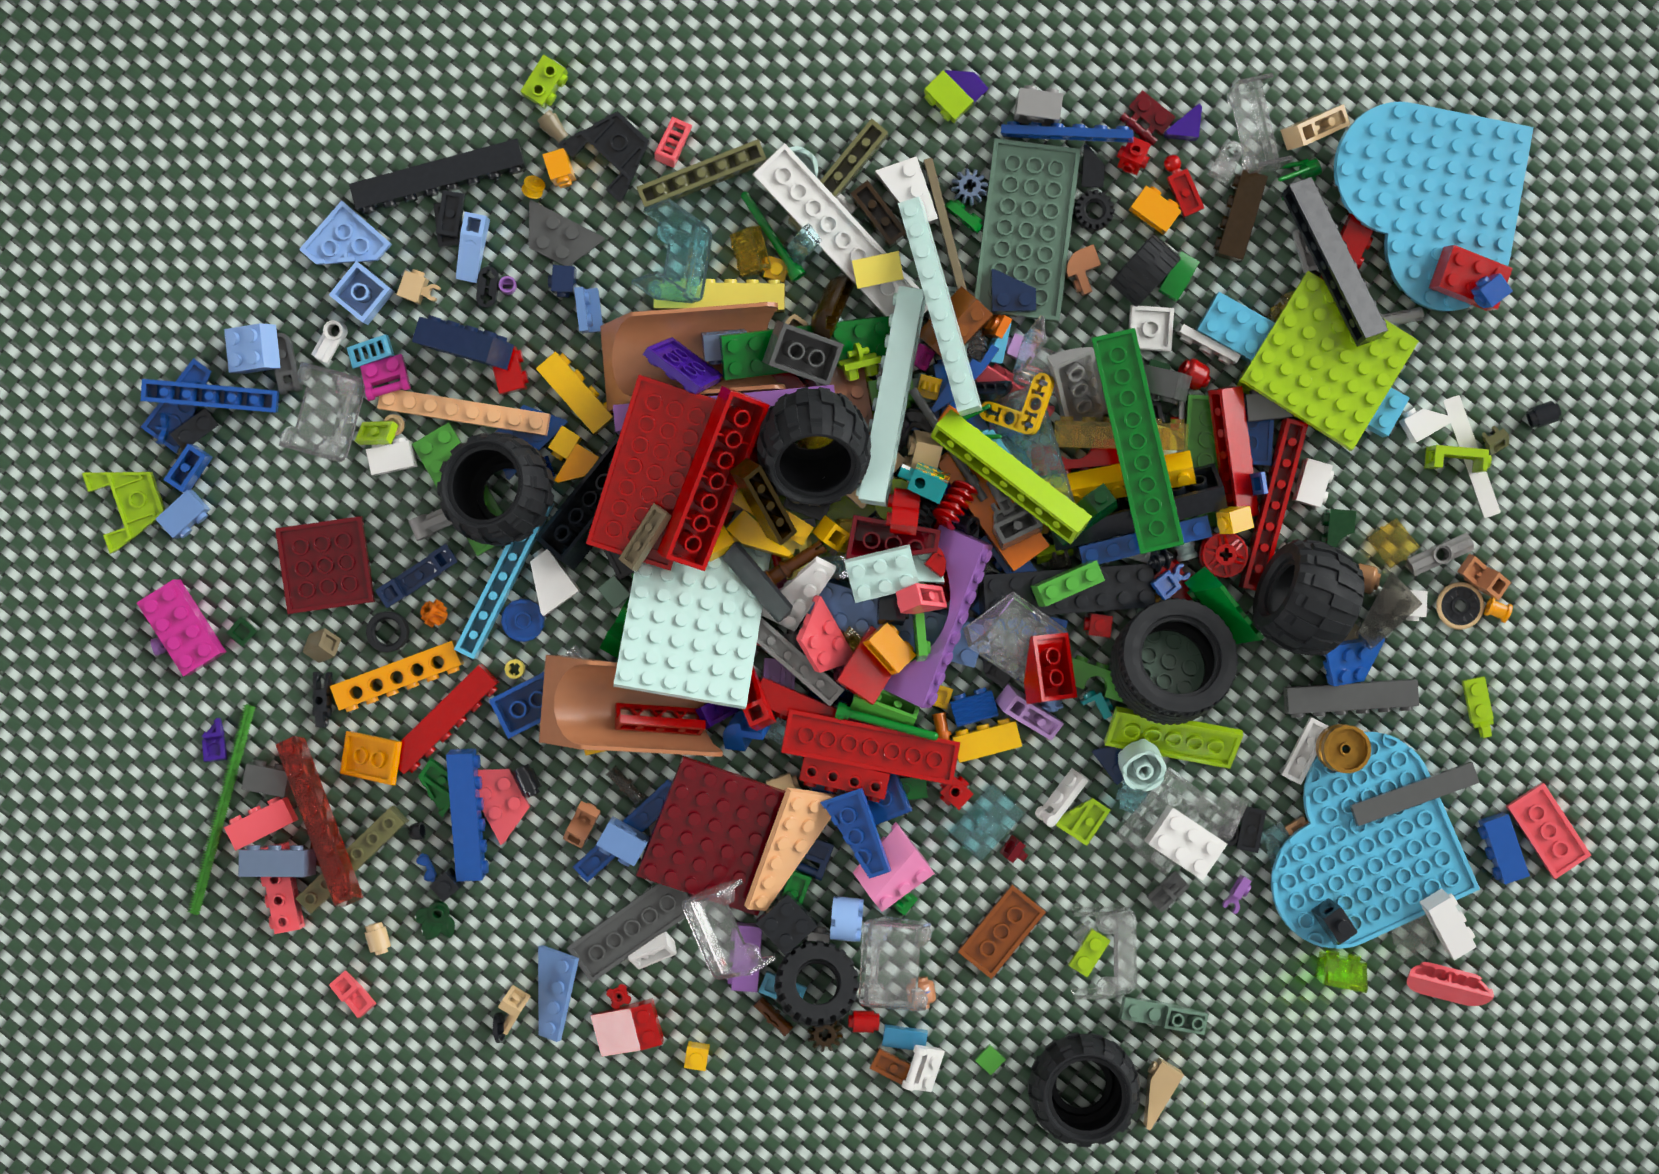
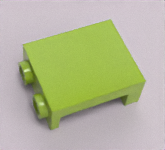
M1433 445L1426 447L1424 469L1443 468L1445 457L1472 460V473L1487 472V468L1491 466L1492 457L1489 455L1488 449Z

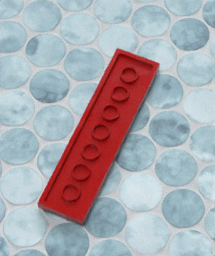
M789 709L781 752L953 785L960 742L941 738L933 741L884 727Z

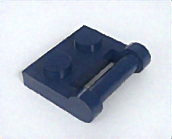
M817 838L804 858L820 863L819 868L817 869L800 862L795 870L814 876L816 880L821 881L834 844Z

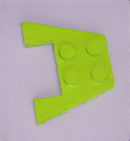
M153 472L82 473L88 492L110 486L124 528L103 535L109 554L117 552L156 522V518L165 510Z

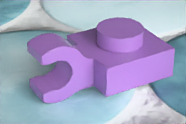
M1240 874L1231 888L1229 896L1223 901L1222 906L1226 908L1229 903H1234L1232 912L1237 914L1240 910L1239 899L1241 900L1242 896H1247L1251 889L1250 883L1252 881Z

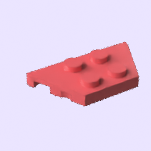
M815 595L812 600L815 602L811 614H806L803 627L799 630L796 640L814 671L822 673L845 665L853 651L823 598Z
M510 768L478 770V776L482 777V789H479L480 797H483L484 809L482 811L500 845H502L531 806L525 795L522 796Z

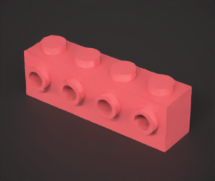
M289 842L273 844L282 845V849H290ZM263 846L260 849H268V846ZM261 877L262 886L266 888L267 893L265 895V904L270 909L271 914L269 916V925L271 929H274V934L303 928L305 923L301 904L296 900V897L299 895L296 877Z

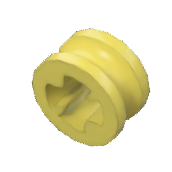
M510 660L505 665V673L509 678H520L525 673V665L521 660ZM512 663L520 666L518 669L520 673L518 675L516 673L511 674L510 670L512 668L510 665Z

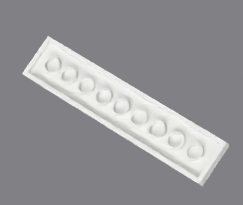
M785 143L752 174L855 285L852 260L886 253ZM903 270L904 279L859 288L884 316H890L891 313L894 314L893 295L898 293L899 286L919 289ZM927 303L925 306L924 313L928 310Z

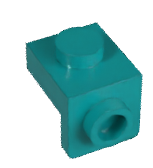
M1091 690L1083 694L1084 698L1080 700L1082 705L1095 701L1104 719L1112 716L1111 710H1113V706L1109 698L1104 699L1100 691L1095 692V690Z

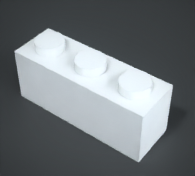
M1441 888L1420 901L1445 952L1454 961L1476 948L1473 941L1475 935L1468 926L1466 927L1464 922L1467 920L1464 914L1457 910L1456 905H1458V902L1451 893L1448 895Z

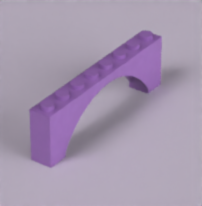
M943 525L938 527V530H941L938 547L943 551L946 559V570L950 584V606L946 623L941 634L931 646V654H928L926 660L916 662L915 659L908 663L899 673L892 675L884 687V690L921 708H931L937 701L939 686L945 680L947 665L953 659L952 652L961 638L960 631L968 619V610L976 598L978 584L983 580L986 563L989 562L992 556V544L967 535L958 529L949 530Z

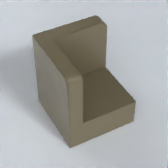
M326 628L309 634L303 653L318 663L335 657L341 639Z

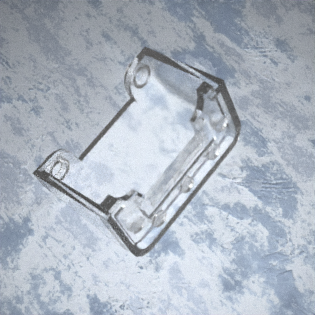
M301 362L297 375L298 381L302 385H306L296 427L289 426L281 433L279 446L342 462L348 456L365 393L363 379L340 371Z
M889 916L868 919L864 923L859 983V1002L862 1006L909 1011L926 1010L928 997L924 990L918 989L920 947L926 945L931 939V923Z

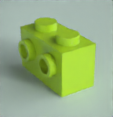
M543 54L520 92L524 97L546 109L548 105L551 106L557 96L555 93L558 88H562L567 82L568 72L566 68Z

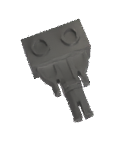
M990 482L986 483L995 499V502L991 504L994 512L992 532L1001 550L1042 531L1043 524L1015 501H1011V498Z

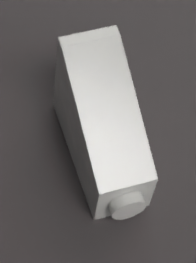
M541 548L532 555L534 559L530 561L540 612L543 616H547L581 590L557 557L548 549L544 550V548Z

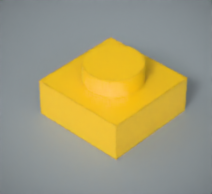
M769 256L763 278L781 280V283H785L787 266L783 260Z

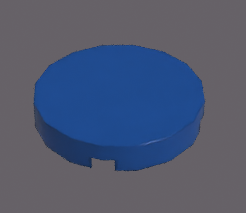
M519 599L512 601L504 609L501 624L504 632L515 641L526 642L535 639L541 634L545 624V616L541 614L537 603L529 599Z

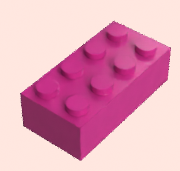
M181 579L171 580L137 602V605L183 676L192 675L227 652Z

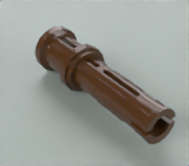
M819 539L816 543L789 560L779 561V565L769 571L765 570L764 573L777 586V583L785 578H791L794 571L812 561L816 556L818 557L826 553L827 548L823 546L824 543Z

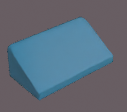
M885 1024L882 1046L913 1050L915 1045L926 1046L928 1030Z

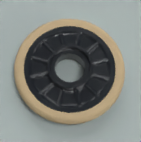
M1456 582L1446 586L1440 592L1436 609L1439 618L1445 625L1453 629L1462 630L1472 627L1480 620L1484 611V601L1481 593L1473 585L1465 582ZM1460 599L1466 604L1465 610L1462 612H1458L1455 609V603Z

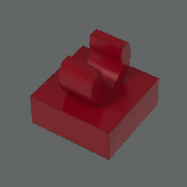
M1013 835L1010 836L1000 851L1012 863L1017 858L1024 862L1028 857V854L1023 850L1026 845Z

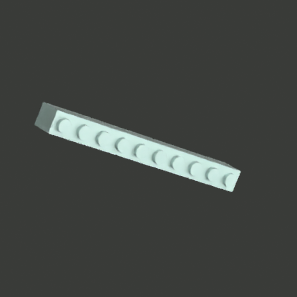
M920 197L898 203L957 411L961 416L983 410L924 204Z
M899 286L898 293L893 295L894 314L891 313L889 316L890 335L887 334L885 337L886 356L883 355L881 358L882 377L877 379L878 398L873 400L872 410L875 413L874 418L870 419L868 431L871 432V458L866 475H864L863 480L856 489V496H859L858 499L861 503L888 507L926 306L923 289Z

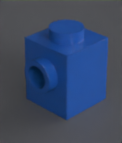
M1501 273L1482 277L1476 282L1477 286L1471 290L1475 302L1482 308L1495 306L1513 292Z

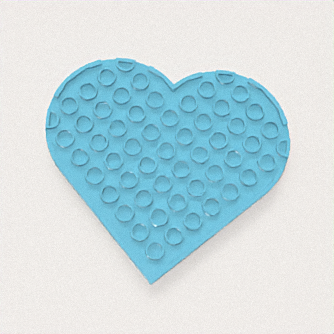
M1390 102L1362 113L1354 120L1348 130L1344 132L1339 141L1334 159L1335 185L1338 186L1342 197L1341 201L1348 212L1353 214L1362 225L1373 231L1385 234L1384 254L1386 263L1388 262L1392 274L1391 277L1399 290H1402L1410 297L1411 301L1436 311H1455L1473 306L1429 288L1441 252L1445 246L1456 245L1506 266L1509 265L1534 127L1415 103Z
M1364 732L1371 744V756L1367 764L1357 772L1350 774L1332 771L1324 767L1318 760V756L1315 758L1307 773L1303 791L1304 809L1309 823L1299 828L1285 841L1274 861L1271 874V891L1275 907L1281 919L1297 936L1320 947L1336 949L1354 947L1426 915L1420 901L1441 888L1448 895L1451 893L1456 900L1480 890L1440 797L1361 826H1356L1350 808L1351 804L1430 776L1423 760L1412 748L1400 741V739L1384 733ZM1328 898L1342 907L1358 932L1340 945H1333L1311 911Z

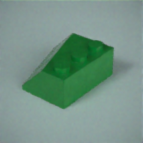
M1203 567L1184 582L1189 589L1186 593L1194 602L1198 601L1201 605L1207 606V608L1212 609L1216 615L1218 614L1224 620V623L1233 634L1232 637L1236 641L1235 644L1260 641L1264 638L1261 632L1251 624L1253 622L1239 607V604L1226 587L1206 567Z

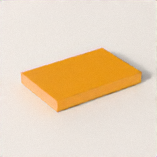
M346 731L340 774L388 785H396L402 742L354 731Z

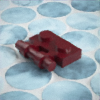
M1142 90L1128 107L1134 115L1130 117L1124 112L1119 120L1126 124L1125 126L1129 127V130L1132 129L1140 136L1139 139L1147 141L1153 146L1158 140L1152 135L1153 131L1155 130L1162 135L1176 117ZM1139 118L1149 125L1147 130L1137 123Z

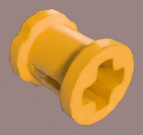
M1490 597L1485 605L1483 614L1486 616L1492 615L1499 618L1501 622L1506 623L1512 613L1513 606L1511 604L1504 605L1497 602L1495 598Z

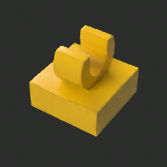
M920 374L917 389L923 398L937 401L942 379Z

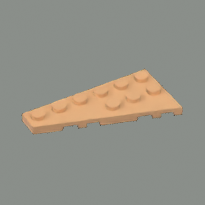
M794 788L786 789L744 904L747 909L767 911L831 819L826 808H823L820 802L839 795Z

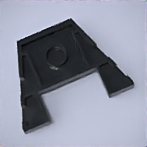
M617 111L594 123L593 126L579 131L567 140L561 141L558 145L564 148L572 159L588 143L620 172L606 188V191L621 204L650 141Z

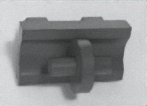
M1174 870L1146 897L1162 913L1190 886Z

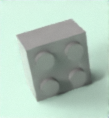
M1025 85L1024 88L1019 89L1016 96L1013 121L1022 124L1038 122L1042 123V126L1059 123L1063 93H1059L1057 89L1047 88L1046 91L1037 90L1035 86Z

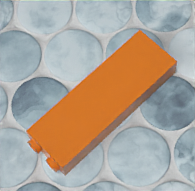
M948 452L940 457L938 469L951 474L949 479L951 486L954 480L965 481L966 479ZM969 467L972 474H976L980 480L979 484L988 498L980 502L977 496L970 494L974 501H966L969 505L967 510L971 516L979 518V527L1011 572H1014L1050 545L1043 535L1038 533L1001 550L992 532L994 512L991 504L995 502V499L986 485L988 481Z

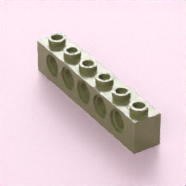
M757 139L637 186V190L645 210L649 211L758 168L767 159L760 141Z
M395 805L390 807L296 897V900L310 914L316 911L409 820Z

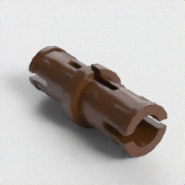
M763 996L755 1003L754 1007L767 1019L766 1022L776 1027L784 1037L793 1029L794 1026L780 1014L781 1011L779 1009L776 1010Z

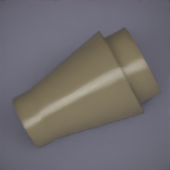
M548 110L537 120L540 124L539 127L556 139L558 143L568 136L557 114L551 110Z

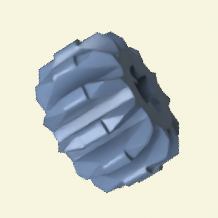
M968 168L965 169V176L958 172V179H952V183L956 186L951 188V192H958L954 199L958 200L962 197L961 203L964 205L966 200H969L970 206L974 205L973 199L980 203L982 199L979 195L986 196L987 194L983 188H986L988 183H980L985 176L982 174L977 178L978 170L976 169L972 175H970ZM967 183H971V186L974 185L972 192H967L968 189H964Z

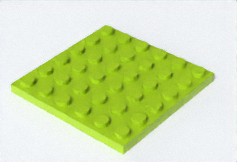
M1307 271L1239 381L1344 448L1352 451L1419 340L1385 320L1388 331L1380 339L1357 347L1325 281Z

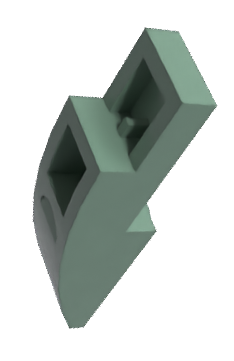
M1123 996L1118 1017L1122 1020L1204 1035L1209 1014L1170 1003Z

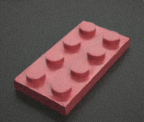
M1541 782L1506 805L1507 810L1552 878L1557 879L1592 856L1544 783Z

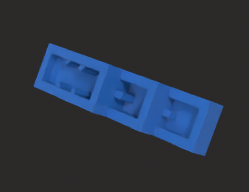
M991 344L981 362L975 359L971 360L970 367L974 381L988 367L999 351L998 347ZM949 381L931 409L934 414L954 401Z

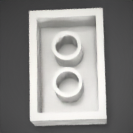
M1169 804L1144 839L1150 846L1202 881L1227 846V843Z

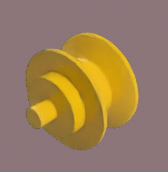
M527 176L524 179L522 193L531 199L540 198L545 189L544 181L537 176Z

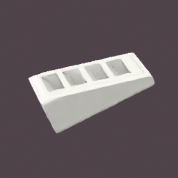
M664 932L628 956V959L637 969L652 965L677 954L675 941L667 932Z

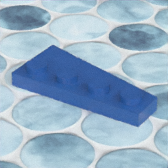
M193 358L175 382L207 384L212 371ZM159 403L142 424L141 428L158 440L161 431L155 428L156 426H161V415L159 413L167 414L168 431L164 445L177 454L180 446L169 432L193 416L197 406Z
M863 788L820 802L823 808H826L834 825H837L845 842L849 844L855 853L854 856L869 879L891 871Z

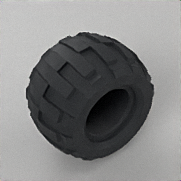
M808 387L797 389L796 392L791 394L786 393L778 398L775 406H770L757 437V459L759 465H761L775 492L778 495H784L788 498V501L795 504L802 503L809 506H820L821 504H832L840 501L843 496L851 494L858 488L860 481L866 475L871 458V438L868 425L860 410L857 409L856 405H853L848 397L842 393H833L829 388L808 389ZM812 436L833 439L828 445L817 449H806L794 444V442Z
M492 432V434L481 433L467 438L466 443H459L450 451L452 455L448 461H443L439 470L442 472L440 482H437V493L442 500L440 507L445 517L453 523L452 526L460 534L481 544L503 546L509 545L514 541L519 542L533 534V530L536 527L543 525L548 518L546 513L549 506H553L554 494L552 493V486L554 485L551 470L546 467V460L535 447L509 433ZM503 469H515L518 476V489L515 499L504 513L495 516L485 504V486L490 477L496 472Z
M1293 540L1288 542L1272 556L1259 579L1253 600V618L1256 629L1273 644L1289 652L1310 656L1328 654L1345 640L1358 618L1365 591L1363 572L1359 565L1353 562L1351 557L1329 544L1313 540Z
M1078 1032L1066 1034V1037L1058 1041L1054 1040L1048 1044L1043 1053L1036 1057L1031 1067L1032 1071L1028 1079V1095L1031 1108L1043 1129L1051 1133L1055 1139L1065 1144L1073 1143L1077 1147H1091L1095 1143L1101 1142L1104 1145L1113 1141V1136L1119 1132H1124L1128 1128L1133 1114L1138 1110L1140 1102L1139 1089L1141 1086L1133 1062L1117 1043L1104 1038L1103 1035L1091 1032L1088 1034H1079ZM1080 1061H1092L1102 1069L1105 1075L1106 1085L1102 1097L1088 1107L1081 1108L1067 1104L1057 1091L1058 1075L1071 1064Z

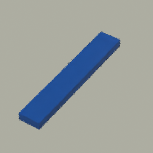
M669 779L665 781L629 814L623 822L640 832L648 828L659 817L672 782ZM596 845L573 868L588 883L616 856L613 854L608 856L598 850L599 846Z

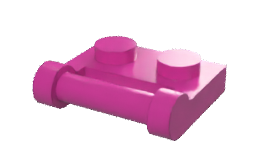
M402 354L360 366L368 401L375 400L377 396L401 389L404 391L411 389ZM400 379V381L373 389V386Z

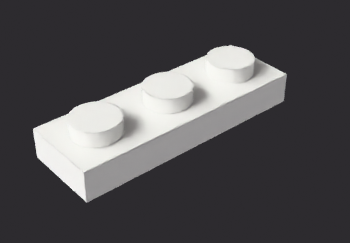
M1185 324L1180 326L1177 332L1181 336V341L1189 345L1194 343L1200 346L1199 350L1207 355L1215 354L1219 357L1218 360L1226 365H1230V363L1236 364L1241 356Z
M1309 717L1280 775L1300 785L1303 783L1317 755L1316 741L1320 733L1329 727L1328 725Z

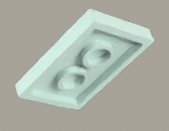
M910 544L845 560L855 603L895 594L897 591L915 583L919 584Z

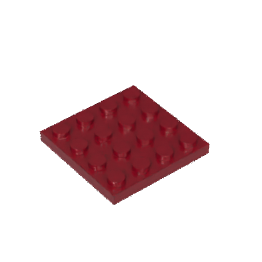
M363 516L275 528L287 614L375 602Z

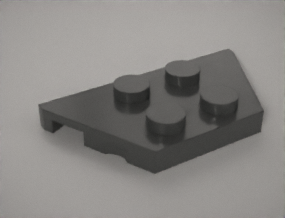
M530 200V249L563 266H572L577 260L586 256L592 249L605 241V237Z

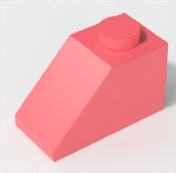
M915 583L896 592L900 613L919 614L947 608L942 586Z

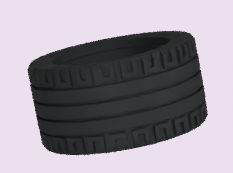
M1169 598L1165 601L1160 600L1157 603L1154 602L1146 606L1124 626L1112 646L1113 650L1110 653L1111 658L1109 660L1111 663L1109 666L1111 670L1110 677H1112V683L1115 685V691H1117L1119 698L1121 697L1122 702L1129 709H1132L1135 714L1156 724L1180 725L1181 723L1184 724L1199 718L1225 697L1236 678L1235 674L1237 673L1236 668L1239 663L1237 661L1239 657L1235 644L1236 641L1232 637L1233 634L1230 632V628L1226 626L1224 620L1218 614L1216 615L1212 609L1210 610L1207 606H1203L1193 600L1188 601L1184 598H1174L1171 600ZM1158 631H1173L1186 636L1197 646L1204 662V676L1197 691L1187 694L1171 693L1158 687L1149 678L1142 662V648L1148 635Z

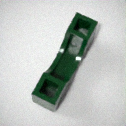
M1326 509V513L1322 514L1321 524L1324 526V534H1321L1319 541L1337 547L1342 538L1355 533L1356 511Z

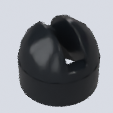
M422 822L410 825L408 835L411 839L422 840L425 838L426 830Z

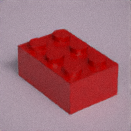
M1456 245L1445 246L1441 252L1429 288L1485 311L1498 310L1500 302L1490 308L1480 307L1475 302L1471 290L1477 286L1476 282L1484 276L1489 277L1492 274L1501 273L1508 283L1513 268Z

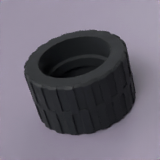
M1153 234L1114 276L1110 284L1135 307H1138L1176 266L1181 257L1157 235Z

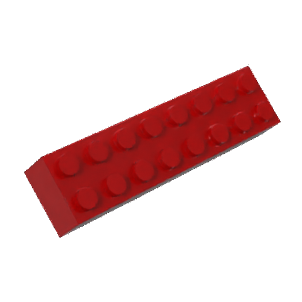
M721 386L673 509L672 517L668 522L657 551L665 559L702 571L706 570L738 488L729 471L744 459H749L760 432V426L768 412L769 404Z

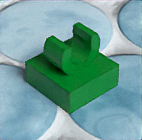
M909 892L892 904V906L905 916L918 900V897Z

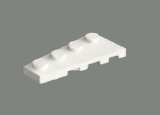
M816 556L798 572L796 577L784 584L780 591L793 605L791 614L778 624L795 632L813 605V597L815 595L819 596L836 570L835 565ZM762 606L761 615L776 622L775 619L769 614V612Z

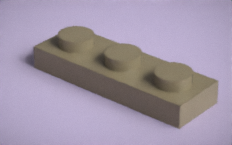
M653 503L619 557V560L631 570L637 572L672 515L661 506Z

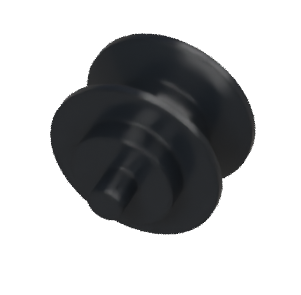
M1166 549L1160 550L1159 554L1153 551L1151 552L1148 565H1151L1157 572L1161 571L1162 566L1167 570L1170 568L1173 555H1170Z

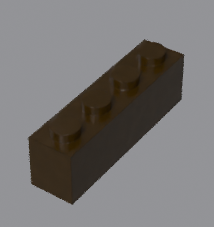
M1242 169L1239 174H1235L1232 186L1235 189L1233 195H1229L1226 202V207L1229 209L1227 215H1223L1219 228L1222 229L1220 237L1217 236L1213 249H1216L1214 256L1238 263L1243 261L1268 176Z
M746 458L729 471L768 539L782 545L797 533L761 465Z

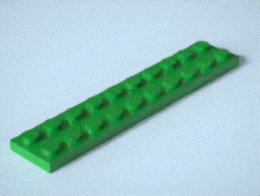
M1132 328L1093 337L1091 341L1140 554L1184 545L1136 330Z

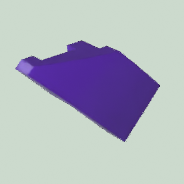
M945 70L974 102L989 89L975 72Z
M216 718L214 720L215 723L202 735L203 761L206 763L227 760L226 742L221 718Z

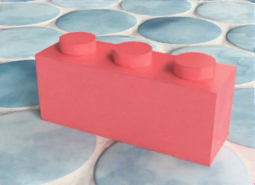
M277 796L267 801L268 806L261 809L259 805L249 810L248 816L242 818L239 815L229 820L230 825L224 827L235 851L299 820L288 797L281 799Z

